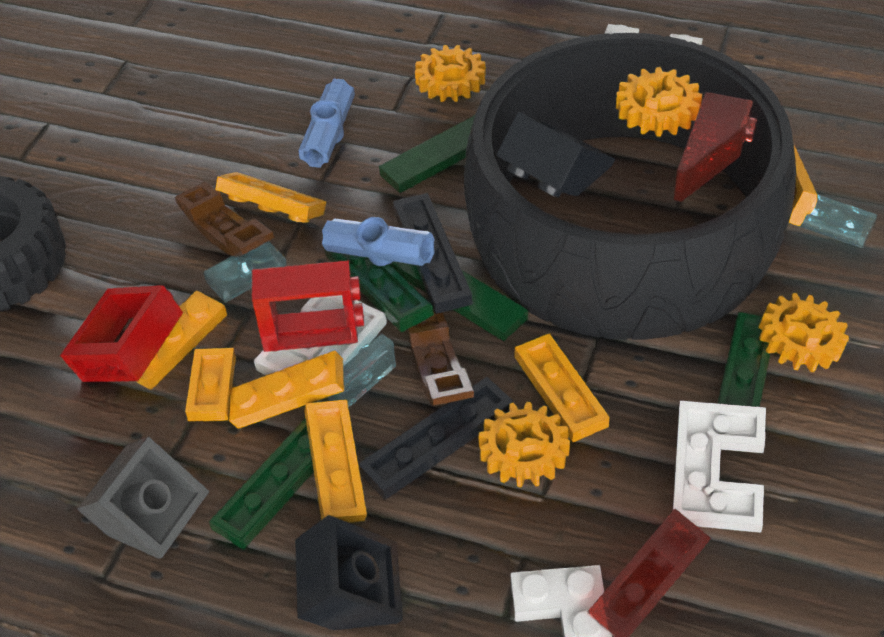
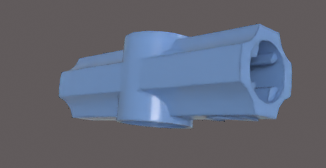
M333 79L331 83L326 84L320 101L314 103L311 107V122L299 148L300 159L305 161L309 167L321 168L324 163H328L335 144L344 137L343 124L355 96L354 87L347 84L344 79Z
M370 217L363 222L334 218L332 221L327 220L322 229V245L326 251L368 257L372 264L376 266H385L393 261L423 266L425 263H430L434 255L435 239L431 232L388 226L379 217Z

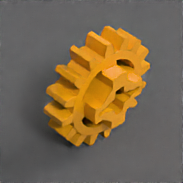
M443 45L442 51L432 48L431 55L422 54L421 61L415 63L416 85H419L421 93L428 91V98L430 99L440 96V102H444L447 97H452L454 102H458V96L462 95L469 99L471 98L470 91L479 93L480 85H485V61H481L480 54L472 55L471 48L463 51L460 49V45H456L454 49H449L447 45Z
M657 67L655 73H649L646 69H641L640 77L629 74L627 82H620L619 92H617L616 109L619 110L618 117L619 119H627L628 128L640 126L641 134H646L650 130L655 131L657 137H661L663 130H668L671 134L676 135L679 126L688 130L691 127V121L699 119L702 103V94L698 93L699 85L698 83L689 84V75L677 77V70L672 69L670 72H663L661 67Z
M793 293L789 301L783 296H779L775 304H768L758 328L762 330L759 339L763 342H769L766 349L768 354L775 352L780 354L778 359L780 364L790 360L793 362L794 370L798 371L801 364H805L810 372H815L818 364L824 369H828L832 361H839L849 340V336L844 334L848 325L847 323L837 322L841 314L839 311L829 312L826 310L828 302L824 301L818 305L814 303L812 295H808L806 301L800 300L797 293Z
M526 402L524 409L518 410L514 403H510L508 413L496 409L494 410L495 421L490 419L484 420V431L479 432L481 462H487V472L489 474L500 471V482L505 483L510 477L516 478L517 487H522L525 479H531L535 486H539L540 476L544 475L552 480L555 478V467L559 469L565 468L566 456H569L570 452L568 427L560 426L561 416L559 414L548 417L547 406L543 405L538 411L532 410L531 402Z

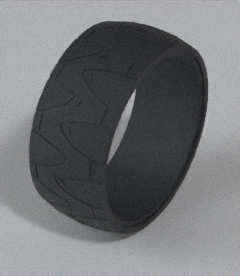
M606 33L556 43L523 58L521 62H517L498 77L491 85L490 91L487 90L480 102L468 138L465 155L464 195L470 230L482 261L492 279L514 302L546 322L550 321L555 326L579 334L599 338L602 336L605 339L627 340V338H631L632 340H647L682 334L684 331L689 332L701 328L707 323L710 324L722 318L745 301L747 296L751 295L779 252L786 232L784 230L787 228L792 214L796 182V158L788 116L775 93L761 78L738 61H733L729 56L704 45L670 36L662 37L661 35L647 33ZM657 67H661L663 72H670L672 69L677 70L676 76L679 78L689 75V84L698 83V93L702 94L699 119L691 121V127L688 130L679 126L676 135L671 134L668 130H663L661 137H657L655 131L650 130L646 134H641V127L638 125L628 128L627 119H619V110L616 109L617 92H619L620 82H627L629 74L640 77L641 69H646L649 73H655ZM521 112L554 125L581 141L604 137H635L657 140L684 148L700 155L724 171L741 189L746 199L733 209L708 222L672 232L621 234L598 231L558 219L527 201L509 183L515 176V174L507 170L509 162L496 156L517 113Z

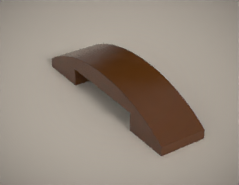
M205 181L175 197L176 203L193 225L212 244L231 256H242L275 238L273 231L255 218L247 222L225 206L221 193Z
M433 309L434 316L407 329L411 350L425 394L433 406L473 398V388L465 368L461 369L450 341L449 328L443 312L435 314Z

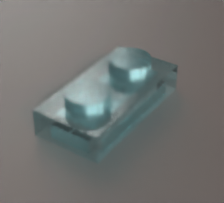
M817 194V203L811 214L806 215L799 227L863 249L875 226L878 214Z
M268 241L242 256H231L204 271V276L207 284L226 303L252 288L253 269L287 266L286 258Z
M381 334L370 344L364 345L357 355L343 366L344 391L329 396V401L347 400L349 408L396 367L393 341Z

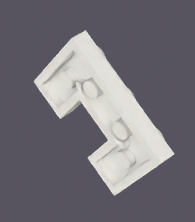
M342 295L311 298L301 308V312L344 308ZM362 303L364 326L357 327L358 343L311 347L309 350L306 348L264 352L263 350L254 360L256 371L269 375L335 350L343 358L344 374L387 324L386 314Z
M680 401L672 524L761 533L763 527L764 485L719 481L721 450L763 453L765 447L766 408Z
M600 565L511 573L515 622L561 618L563 637H612Z

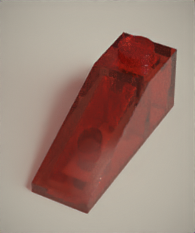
M709 92L705 93L677 169L674 200H685L739 158L745 141H753L757 125V118L751 117L753 101Z
M674 509L587 611V614L613 637H630L711 538L677 509Z

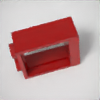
M349 260L252 270V302L264 352L358 343L357 327L364 326V313L362 303H355L356 300H361L359 276L351 277ZM342 295L344 308L278 315L275 301Z
M164 285L108 288L60 356L82 382L139 381L184 312ZM133 319L118 342H114L128 320Z

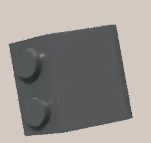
M148 436L126 445L77 510L109 537L159 559L164 556L210 491Z

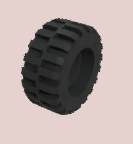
M0 176V239L6 238L0 242V311L11 309L10 306L20 302L22 305L30 301V296L35 293L41 294L47 289V282L49 280L54 281L60 272L59 267H62L64 263L66 243L52 203L46 197V194L26 181L18 179L15 182L11 177Z

